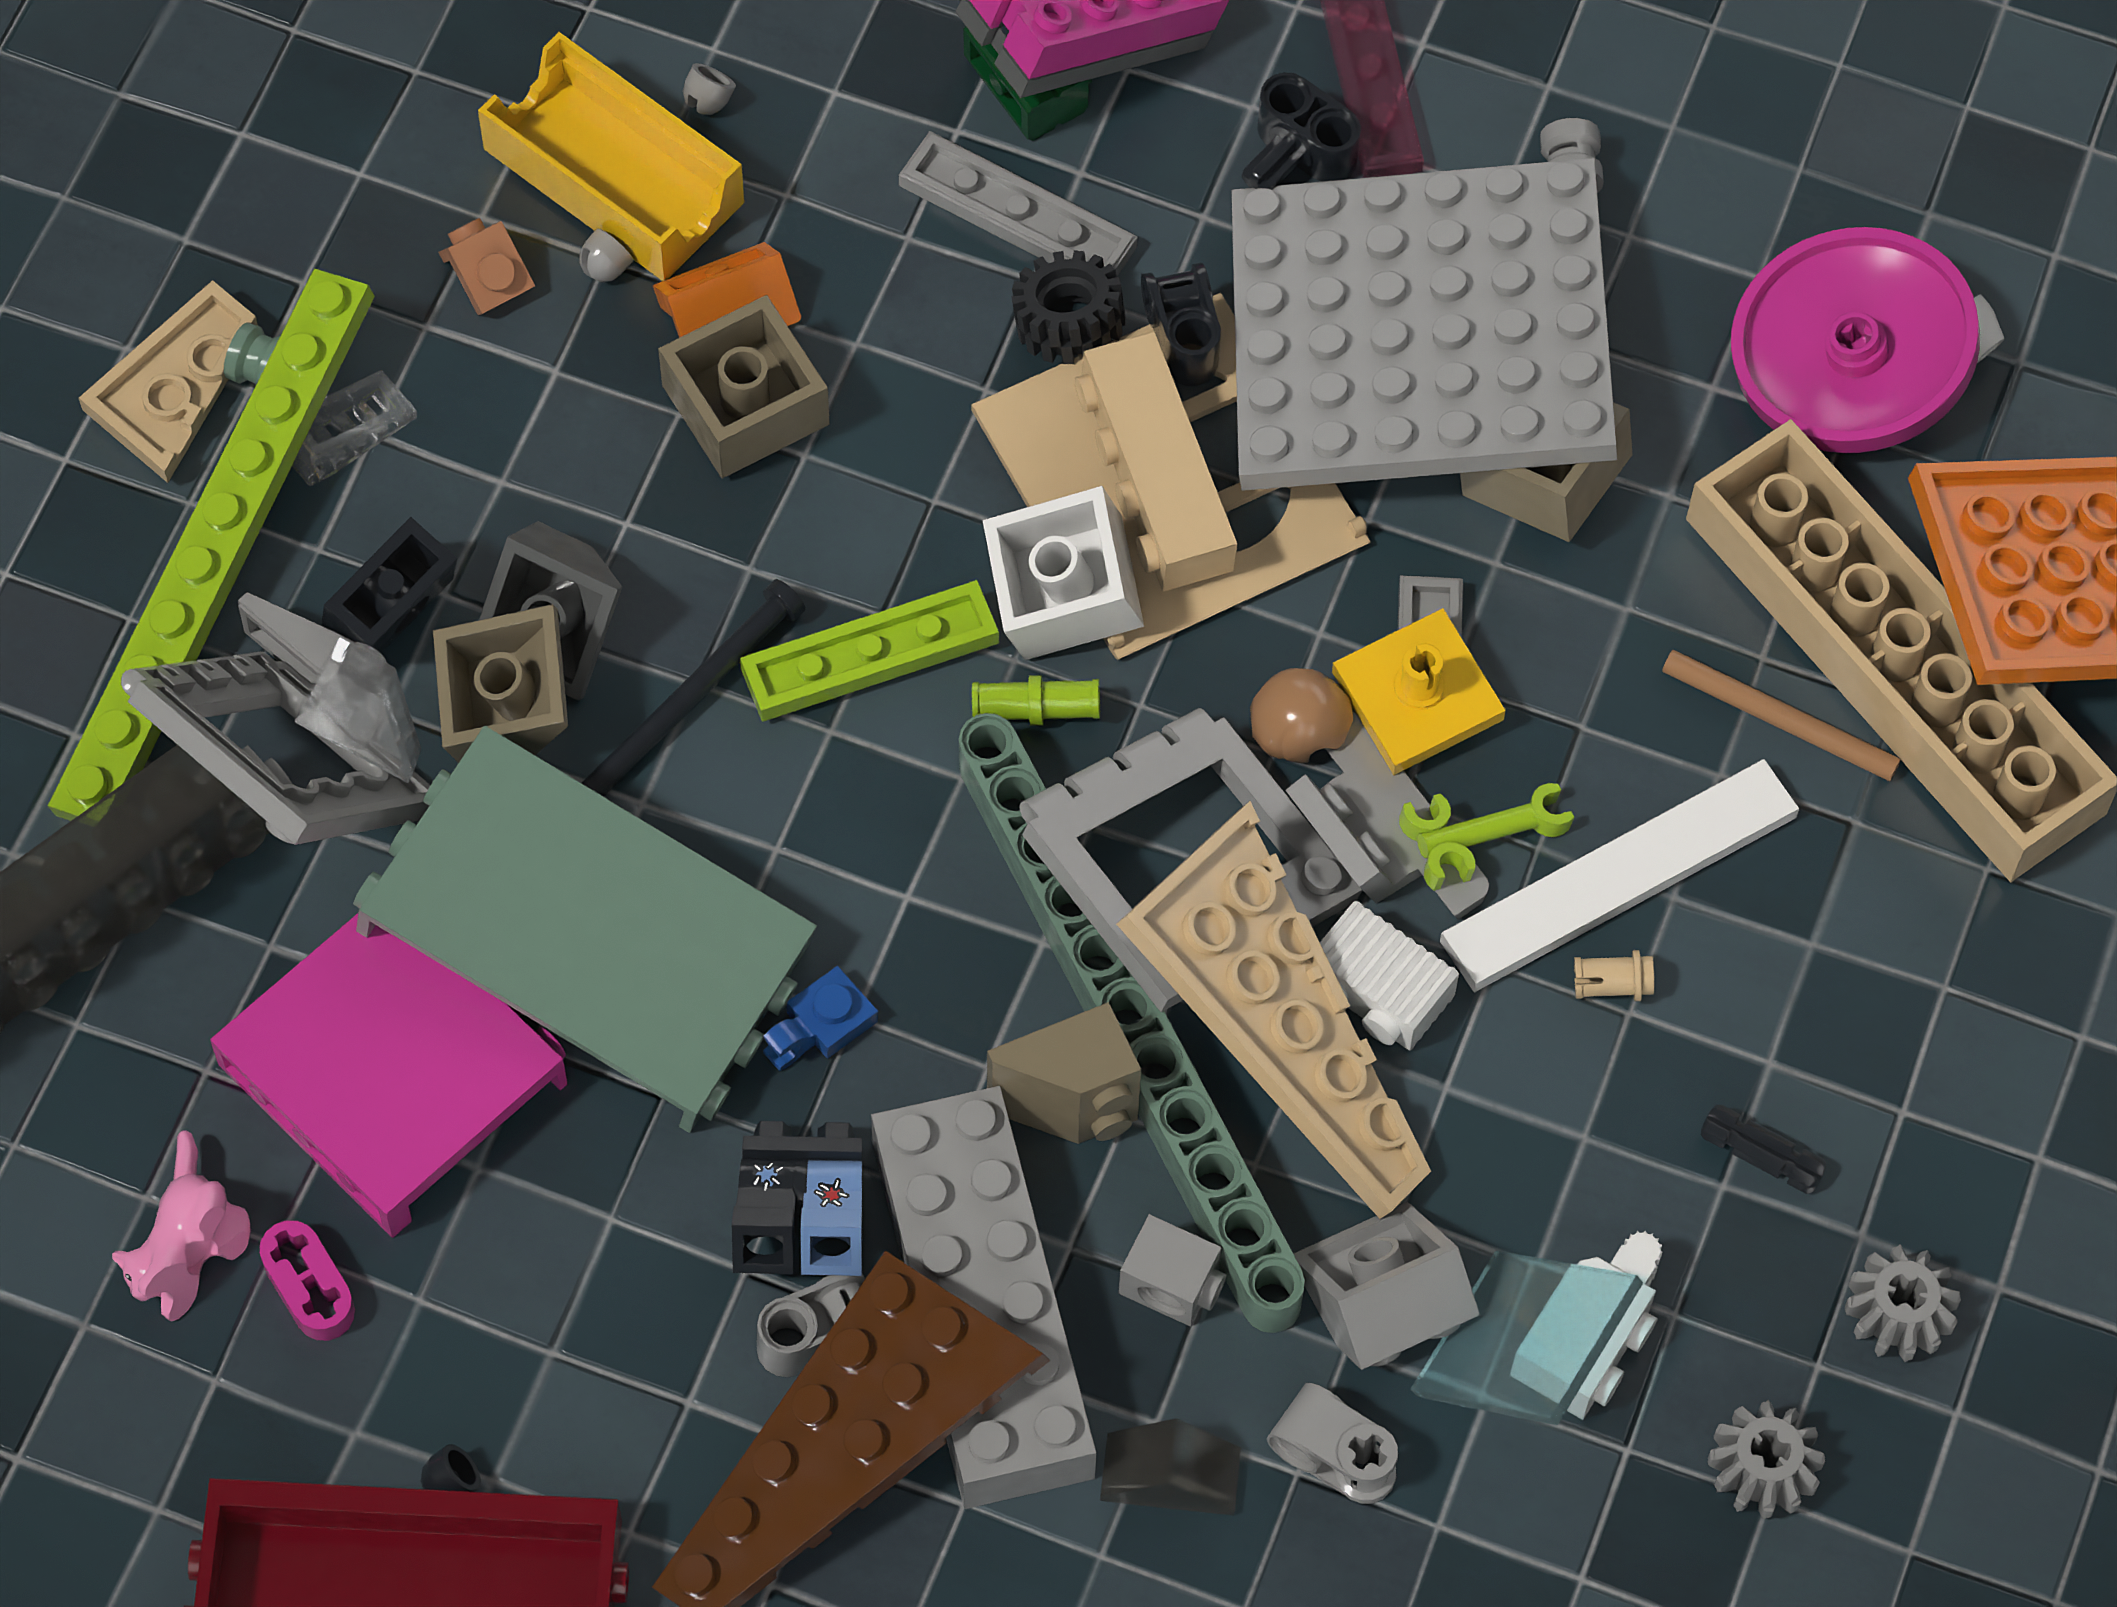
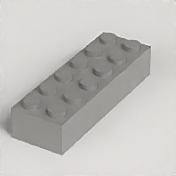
M1000 1086L871 1114L873 1148L902 1262L1035 1347L1051 1360L1032 1376L1026 1373L1000 1394L1002 1400L983 1415L977 1412L946 1437L964 1509L1095 1479L1096 1450Z

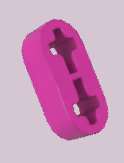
M288 1220L273 1225L265 1232L260 1242L259 1253L267 1276L294 1321L306 1336L324 1341L340 1337L351 1326L355 1313L354 1303L346 1282L318 1236L308 1225L299 1221ZM290 1242L295 1249L303 1247L301 1255L307 1269L306 1271L297 1275L287 1259L280 1260L282 1256L279 1247L285 1243ZM315 1286L318 1287L325 1300L328 1302L336 1300L333 1303L335 1314L328 1319H324L319 1312L312 1313L314 1309L308 1290Z

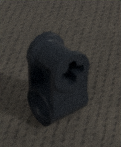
M1195 263L1192 264L1190 271L1155 277L1151 272L1141 274V292L1146 316L1151 328L1154 329L1173 380L1185 386H1198L1208 382L1215 375L1218 368L1221 327L1214 308L1211 285L1204 264ZM1196 344L1203 348L1189 350L1182 347V345Z

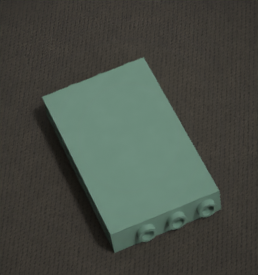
M484 725L452 774L442 769L436 776L423 799V802L429 805L418 824L408 820L399 830L388 851L389 854L394 856V859L384 874L381 876L373 871L363 883L353 902V905L360 908L356 932L367 938L375 925L379 926L683 1110L679 1127L690 1133L701 1115L712 1121L732 1088L723 1083L734 1063L746 1068L753 1058L764 1036L763 1033L756 1029L766 1013L770 1011L779 1016L787 1001L791 998L798 983L789 977L807 951L817 925Z

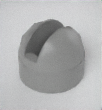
M695 63L685 79L683 87L685 103L691 108L697 107V112L702 115H713L722 110L728 103L736 84L722 72L707 65Z
M599 228L591 234L580 250L579 264L583 272L599 282L613 281L633 262L630 253L615 238Z

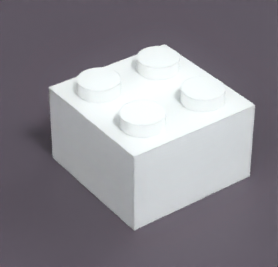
M1103 486L983 520L1003 630L1024 660L1144 627L1122 515Z

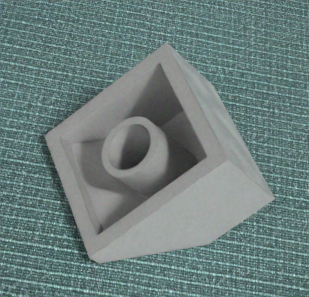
M1408 1202L1397 1206L1392 1212L1380 1219L1377 1216L1372 1217L1294 1253L1303 1272L1304 1286L1335 1344L1361 1370L1369 1366L1388 1364L1398 1358L1401 1351L1427 1339L1446 1337L1454 1333L1461 1323L1480 1315L1458 1246Z

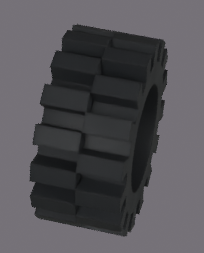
M1074 250L1072 259H1065L1064 252L1059 251L1053 252L1054 262L1047 263L1043 256L1034 260L1035 272L1025 267L1019 273L1020 282L1014 281L1012 287L1013 296L1011 298L1018 338L1022 345L1026 343L1027 351L1033 356L1042 351L1043 361L1053 363L1057 355H1062L1063 364H1074V355H1084L1086 350L1110 344L1111 338L1119 341L1123 334L1122 326H1126L1120 277L1116 275V269L1110 263L1104 266L1103 258L1096 254L1086 262L1085 252ZM1066 302L1088 304L1073 312L1059 313L1050 311L1053 307Z

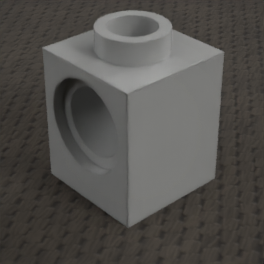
M1149 1214L1120 1270L1119 1294L1191 1327L1200 1307L1210 1311L1223 1288L1226 1274L1219 1271L1221 1247Z

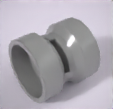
M1565 118L1546 125L1540 134L1541 154L1548 162L1594 158L1598 193L1602 189L1604 182L1603 167L1600 161L1596 159L1601 148L1598 126L1589 120L1581 118Z

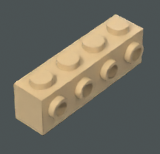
M1152 331L1084 351L1082 376L1075 377L1077 396L1085 413L1093 411L1100 427V429L1095 430L1097 448L1104 465L1114 464L1120 479V482L1115 485L1118 503L1125 519L1134 517L1141 536L1136 537V546L1145 572L1155 571L1161 589L1164 592L1234 571L1237 541L1155 332Z

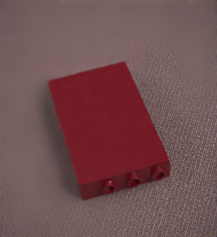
M209 1478L202 1540L193 1539L191 1541L188 1556L189 1581H197L194 1606L184 1605V1607H615V1603H627L629 1590V1562H619L622 1527L618 1499Z

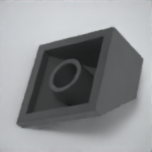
M537 521L507 537L479 620L553 604L558 609L565 695L580 701L585 696L619 599L622 585L592 546Z

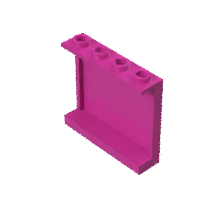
M357 913L214 1035L210 1041L218 1065L367 1214L394 1238L412 1222L408 1207L412 1202L550 1081L559 1090H562L567 1085L563 1061L566 1053L557 1039L545 1028L539 1027L534 1031L519 1017L522 1014L521 1012L379 926L375 925L367 938L356 932Z

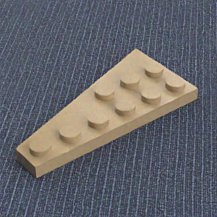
M1249 801L1116 925L1380 1219L1392 1212L1431 1170L1397 1100L1387 1097L1376 1075L1372 1063L1377 1061L1367 1039L1359 1040L1345 1011V1009L1350 1007V1004L1306 914L1296 911L1281 880L1286 876V873L1277 854L1269 855L1255 827L1260 820L1251 801Z

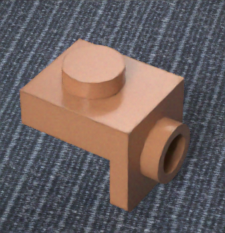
M477 218L448 233L453 245L439 251L444 263L450 261L477 315L483 314L535 287L502 221L485 228L481 219Z

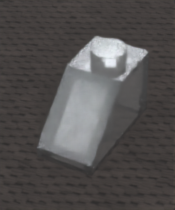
M339 637L304 696L294 722L408 783L414 773L421 752V746L396 668L387 664L384 656L373 647L360 642L351 644Z

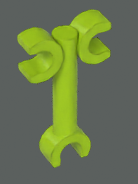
M1547 783L1539 786L1534 791L1528 804L1447 826V823L1451 816V807L1448 800L1441 793L1433 796L1429 807L1430 813L1434 818L1433 820L1420 818L1416 814L1411 802L1404 803L1399 815V825L1405 835L1417 841L1421 855L1424 858H1428L1424 867V879L1427 885L1433 891L1441 889L1445 879L1444 871L1440 866L1442 864L1454 866L1458 870L1463 882L1471 880L1475 871V858L1467 847L1534 829L1537 833L1547 837L1561 836L1570 829L1574 815L1572 811L1555 815L1545 810L1543 806L1556 803L1561 792L1559 784Z

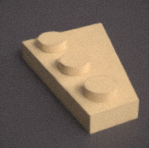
M212 280L79 397L82 410L168 483L229 380L224 375V362L234 335L246 322L257 325L256 316Z

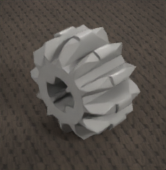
M1901 1244L1892 1249L1889 1261L1874 1252L1867 1257L1864 1265L1866 1272H1854L1850 1279L1848 1287L1855 1295L1847 1299L1845 1304L1846 1315L1860 1319L1854 1329L1856 1340L1866 1339L1873 1335L1878 1338L1875 1345L1877 1357L1885 1355L1890 1345L1897 1346L1899 1355L1904 1362L1913 1359L1917 1346L1931 1355V1353L1938 1350L1941 1344L1940 1335L1947 1336L1953 1333L1957 1319L1951 1311L1956 1310L1961 1301L1960 1292L1945 1288L1951 1278L1949 1267L1939 1268L1934 1271L1927 1268L1931 1257L1928 1250L1920 1252L1915 1262L1908 1261L1907 1254ZM1892 1298L1900 1305H1894L1891 1302ZM1909 1300L1914 1305L1913 1309L1905 1302Z
M1769 1400L1761 1403L1757 1418L1749 1410L1741 1406L1734 1411L1732 1416L1733 1425L1722 1423L1717 1427L1714 1440L1719 1447L1710 1451L1708 1465L1722 1471L1717 1476L1714 1484L1717 1492H1728L1734 1489L1738 1491L1734 1502L1737 1512L1747 1508L1749 1501L1752 1500L1758 1502V1511L1763 1519L1772 1516L1776 1502L1791 1514L1797 1511L1800 1506V1494L1807 1496L1815 1494L1820 1482L1814 1472L1823 1468L1825 1455L1823 1452L1811 1448L1818 1437L1816 1427H1806L1799 1430L1795 1428L1799 1416L1796 1408L1789 1409L1785 1413L1784 1418L1780 1419L1774 1417V1408ZM1757 1452L1768 1453L1770 1463L1775 1464L1776 1467H1764V1459L1762 1456L1757 1455Z

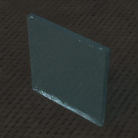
M1495 1251L1472 1288L1480 1315L1461 1323L1454 1333L1441 1338L1411 1390L1417 1397L1558 1426L1643 1285V1282L1635 1274Z

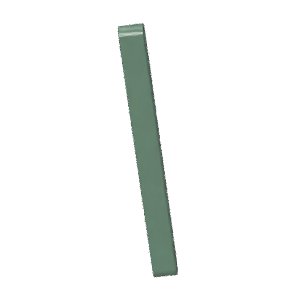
M984 713L975 715L966 721L960 730L959 770L962 780L1084 1012L1109 1002L1114 1014L1121 1010H1133L1143 1018L1137 1023L1130 1025L1119 1023L1141 1069L1149 1064H1161L1167 1067L1171 1074L1162 1079H1151L1141 1072L1138 1115L1201 1235L1205 1240L1221 1247L1219 1269L1222 1273L1226 1274L1225 1280L1245 1318L1253 1327L1262 1332L1277 1333L1285 1331L1296 1322L1300 1315L1305 1283L1301 1267L1165 1012L1159 1011L1083 913L1078 916L1069 917L1055 910L1063 904L1076 903L1045 864L1036 863L1028 858L1035 851L1022 836L1027 823L1023 819L1020 810L1011 811L1000 805L1009 799H1021L1024 801L1046 788L1011 724L996 714ZM990 747L997 749L1001 754L995 758L985 759L978 757L973 752L980 748ZM1100 956L1111 960L1114 965L1099 971L1087 967L1083 962L1091 957ZM1187 1118L1197 1122L1201 1128L1195 1133L1179 1134L1172 1130L1169 1124L1176 1119ZM1217 1173L1226 1177L1230 1184L1223 1189L1211 1190L1202 1186L1198 1178L1204 1174ZM1235 1229H1249L1256 1233L1260 1240L1254 1245L1240 1246L1231 1242L1227 1234ZM1265 1285H1279L1289 1293L1290 1297L1285 1301L1272 1303L1262 1299L1256 1291Z

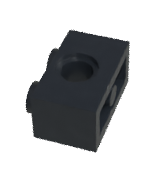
M410 517L324 604L321 625L360 645L363 648L366 666L368 667L453 580L458 558Z

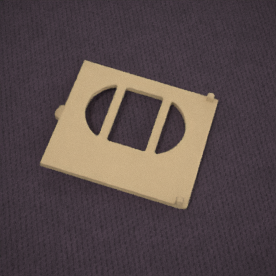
M1221 292L1213 296L1214 308L1221 327L1219 362L1214 376L1224 380L1225 383L1182 402L1190 422L1237 402L1235 315ZM1149 324L1122 336L1119 341L1152 332L1154 329ZM1196 344L1182 345V347L1189 350L1203 348ZM1078 354V357L1074 358V364L1062 363L971 405L974 416L1027 507L1103 486L1121 513L1144 627L1103 638L1117 660L1371 543L1366 535V521L1361 516L1355 517L1336 483L1288 487L1290 489V499L1281 521L1260 542L1236 552L1234 571L1163 592L1155 571L1146 573L1141 564L1136 546V537L1141 536L1134 517L1125 519L1121 512L1115 485L1120 482L1114 464L1105 466L1100 457L1095 439V430L1100 429L1095 414L1093 411L1085 413L1080 405L1075 387V377L1082 376V354ZM1239 482L1219 491L1218 495L1226 513L1278 488L1241 491Z

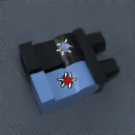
M760 1121L756 1126L753 1136H743L737 1202L733 1209L731 1225L733 1273L793 1274L797 1217H801V1275L862 1276V1138L854 1137L853 1128L850 1123L826 1122L818 1128L817 1137H792L791 1127L783 1121ZM768 1236L780 1240L783 1243V1247L773 1254L762 1255L751 1251L747 1244L758 1237ZM826 1238L842 1239L851 1246L845 1253L837 1256L822 1255L813 1248L816 1243Z

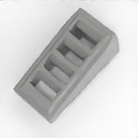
M248 592L238 600L244 632L276 660L284 661L334 704L366 675L367 668L363 648L357 643Z

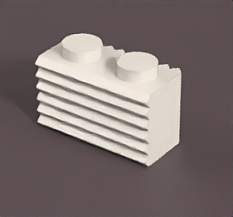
M1354 901L1320 942L1350 1004L1348 1008L1363 1018L1362 1025L1366 1031L1383 1044L1392 1045L1396 1041L1409 1051L1412 1050L1417 1041L1422 1038L1432 1022L1436 1021L1439 1014L1444 1011L1446 1005L1451 1002L1455 995L1459 977L1455 967L1448 966L1444 960L1438 959L1434 953L1427 952L1423 945L1416 944L1412 938L1406 937L1402 931L1396 930L1391 923H1385L1381 916L1374 915L1370 909L1364 908L1358 901Z

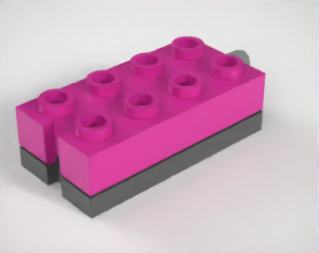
M961 0L956 13L981 46L991 44L998 53L994 64L1018 96L1022 98L1204 49L1213 34L1212 30H1215L1229 0Z

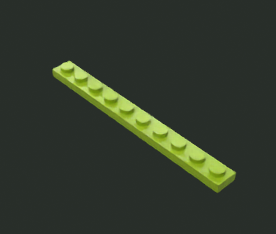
M313 269L48 804V807L55 816L108 834L112 833L161 733L157 726L127 702L130 696L122 688V675L129 669L197 660L375 297L368 284Z

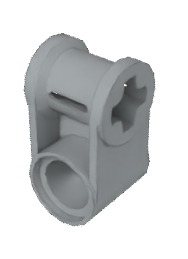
M863 1274L862 1276L829 1275L814 1285L775 1299L767 1304L759 1314L757 1324V1354L764 1368L776 1376L791 1377L799 1375L864 1282ZM789 1328L801 1333L804 1338L796 1345L783 1346L774 1342L770 1336L779 1329Z
M1305 1383L1266 1438L1273 1451L1290 1465L1314 1475L1344 1494L1348 1499L1360 1504H1372L1383 1500L1392 1491L1395 1484L1398 1446L1393 1435L1384 1427L1375 1424L1348 1407L1339 1397L1319 1385ZM1370 1457L1378 1461V1465L1369 1463L1363 1470L1355 1466V1461L1359 1464H1365ZM1353 1480L1357 1481V1486L1354 1485Z

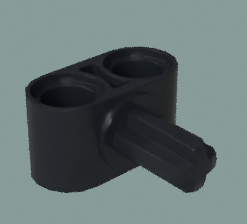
M1283 72L1275 74L1265 81L1260 93L1257 130L1260 138L1267 146L1242 172V179L1248 187L1273 190L1296 167L1320 182L1346 180L1351 177L1357 167L1361 125L1355 114L1307 79L1295 73ZM1278 110H1290L1294 113H1280ZM1324 143H1337L1341 146L1330 147Z

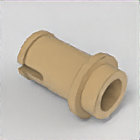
M1639 950L1632 951V957L1587 959L1574 957L1576 999L1594 996L1633 995L1634 1001H1641V995H1654L1652 956H1640Z

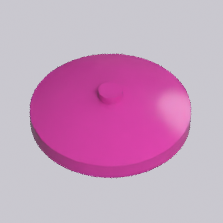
M1855 227L1832 230L1802 240L1777 255L1764 266L1747 287L1738 304L1731 330V351L1738 383L1744 397L1755 413L1773 430L1792 419L1819 450L1839 453H1861L1880 450L1905 442L1929 429L1954 407L1967 389L1978 362L1980 328L1976 304L1967 281L1957 267L1939 250L1918 238L1898 231L1883 228Z

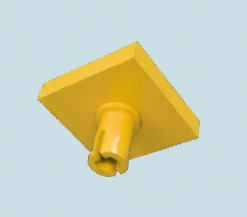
M1444 608L1333 662L1332 674L1340 687L1351 698L1353 709L1393 775L1503 721L1506 710Z

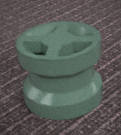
M249 322L244 323L237 330L227 350L224 362L225 378L239 384L247 380L257 384L281 335L271 338L264 334L262 327Z

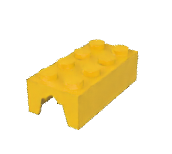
M560 32L543 47L538 79L530 86V90L522 102L519 104L513 102L506 108L499 97L494 94L478 109L485 151L594 231L599 228L607 232L630 253L633 260L662 281L669 279L744 204L741 163Z

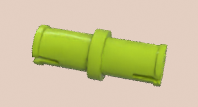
M1029 675V682H972V716L984 713L996 714L1006 720H1030V726H1043L1044 719L1092 717L1093 719H1100L1099 679H1092V681H1043L1042 675Z

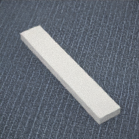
M1765 759L1443 931L1440 943L1475 993L1794 820L1797 817L1799 807Z

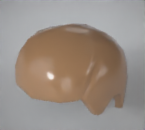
M1289 668L1280 671L1264 684L1253 698L1250 706L1252 736L1261 748L1271 757L1298 763H1308L1310 755L1319 749H1338L1344 743L1353 722L1351 698L1335 681L1313 669Z

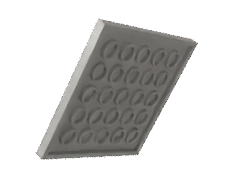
M1594 158L1276 186L1273 190L1266 188L1231 190L1238 458L1241 491L1617 460Z

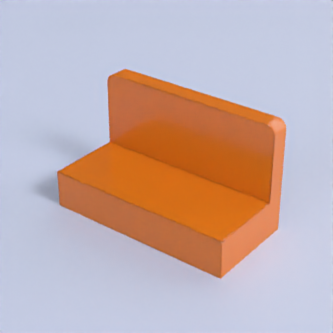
M765 242L653 285L660 308L672 316L679 338L765 295L769 297L787 326L795 324L801 319L781 254Z

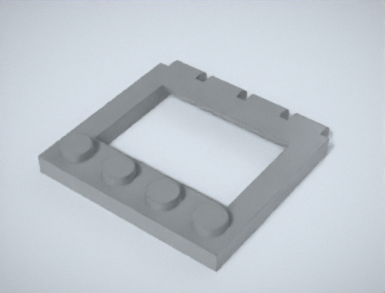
M264 652L135 668L125 671L122 675V688L130 696L127 702L266 820L267 829L282 841L297 845L404 824L408 820L412 822L419 821L429 805L423 802V799L430 784L284 661H275ZM281 706L357 770V772L346 773L340 783L327 777L312 779L306 789L291 783L283 785L205 717Z
M1197 708L1165 725L1162 728V734L1158 731L1148 734L1115 752L1113 760L1105 757L1066 778L1064 786L1056 783L1020 803L1019 807L1021 815L1027 823L1022 836L1160 1012L1174 1006L1183 999L1116 925L1132 908L1079 842L1077 837L1211 765L1243 806L1251 801L1260 820L1258 825L1288 861L1282 864L1286 876L1281 880L1296 911L1306 914L1312 927L1350 906L1358 899L1362 892V889L1227 720L1223 717L1214 722L1201 708Z

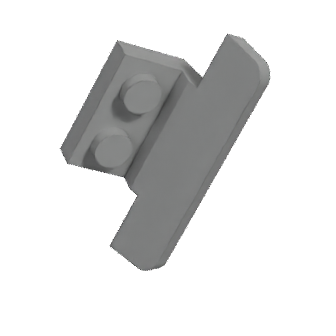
M1352 712L1353 722L1344 743L1338 749L1325 748L1344 773L1332 779L1321 789L1305 774L1288 787L1286 792L1357 885L1377 904L1420 876H1424V867L1428 858H1424L1421 855L1417 841L1405 835L1399 825V815L1404 803L1411 802L1416 814L1420 818L1425 820H1433L1434 818L1429 810L1430 804L1406 773L1402 771L1396 775L1392 774L1358 715ZM1449 864L1440 865L1444 871L1445 879L1441 889L1435 892L1458 920L1482 904L1489 889L1486 876L1476 864L1473 876L1467 882L1462 881L1458 870L1454 866Z

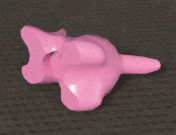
M186 1130L179 1132L177 1136L174 1180L170 1182L160 1199L155 1225L148 1239L140 1248L133 1251H115L112 1253V1259L123 1270V1276L130 1287L132 1297L140 1301H147L156 1296L161 1297V1314L171 1322L180 1319L190 1309L196 1299L203 1264L212 1256H221L229 1260L236 1259L247 1248L251 1232L249 1215L246 1210L227 1201L225 1188L218 1181L209 1182L203 1175L196 1174L198 1149L193 1135Z

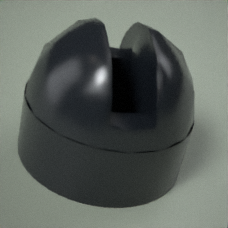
M448 1444L432 1455L423 1466L420 1482L423 1489L475 1492L480 1488L481 1477L471 1457L460 1447Z

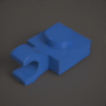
M836 966L787 1001V1014L791 1019L778 1023L763 1036V1039L769 1045L763 1050V1053L779 1071L789 1067L813 1046H816L828 1059L878 1022V1010L846 974Z

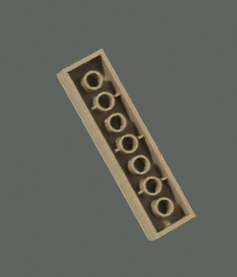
M1792 419L1694 484L1686 520L2010 883L2107 815L2117 792V776L2032 683L1977 685L1945 587Z

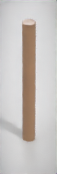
M1674 649L1664 664L1663 673L1889 782L1900 764V758Z

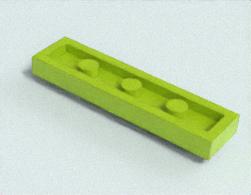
M975 580L741 657L740 663L742 673L761 721L764 722L999 644V631L979 583Z

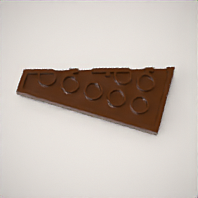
M885 1251L652 1588L679 1607H741L777 1578V1571L808 1546L812 1549L833 1534L830 1529L857 1507L862 1510L944 1446L946 1444V1437L977 1412L983 1415L1002 1400L1000 1397L1002 1392L1026 1373L1032 1376L1051 1360L1035 1347Z

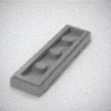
M931 131L926 135L899 174L900 187L1039 258L1043 256L1048 263L1054 262L1053 252L1063 251L1065 259H1072L1074 250L1084 251L1086 262L1096 254L1103 258L1104 266L1110 263L1116 269V275L1118 276L1137 248L1138 237Z

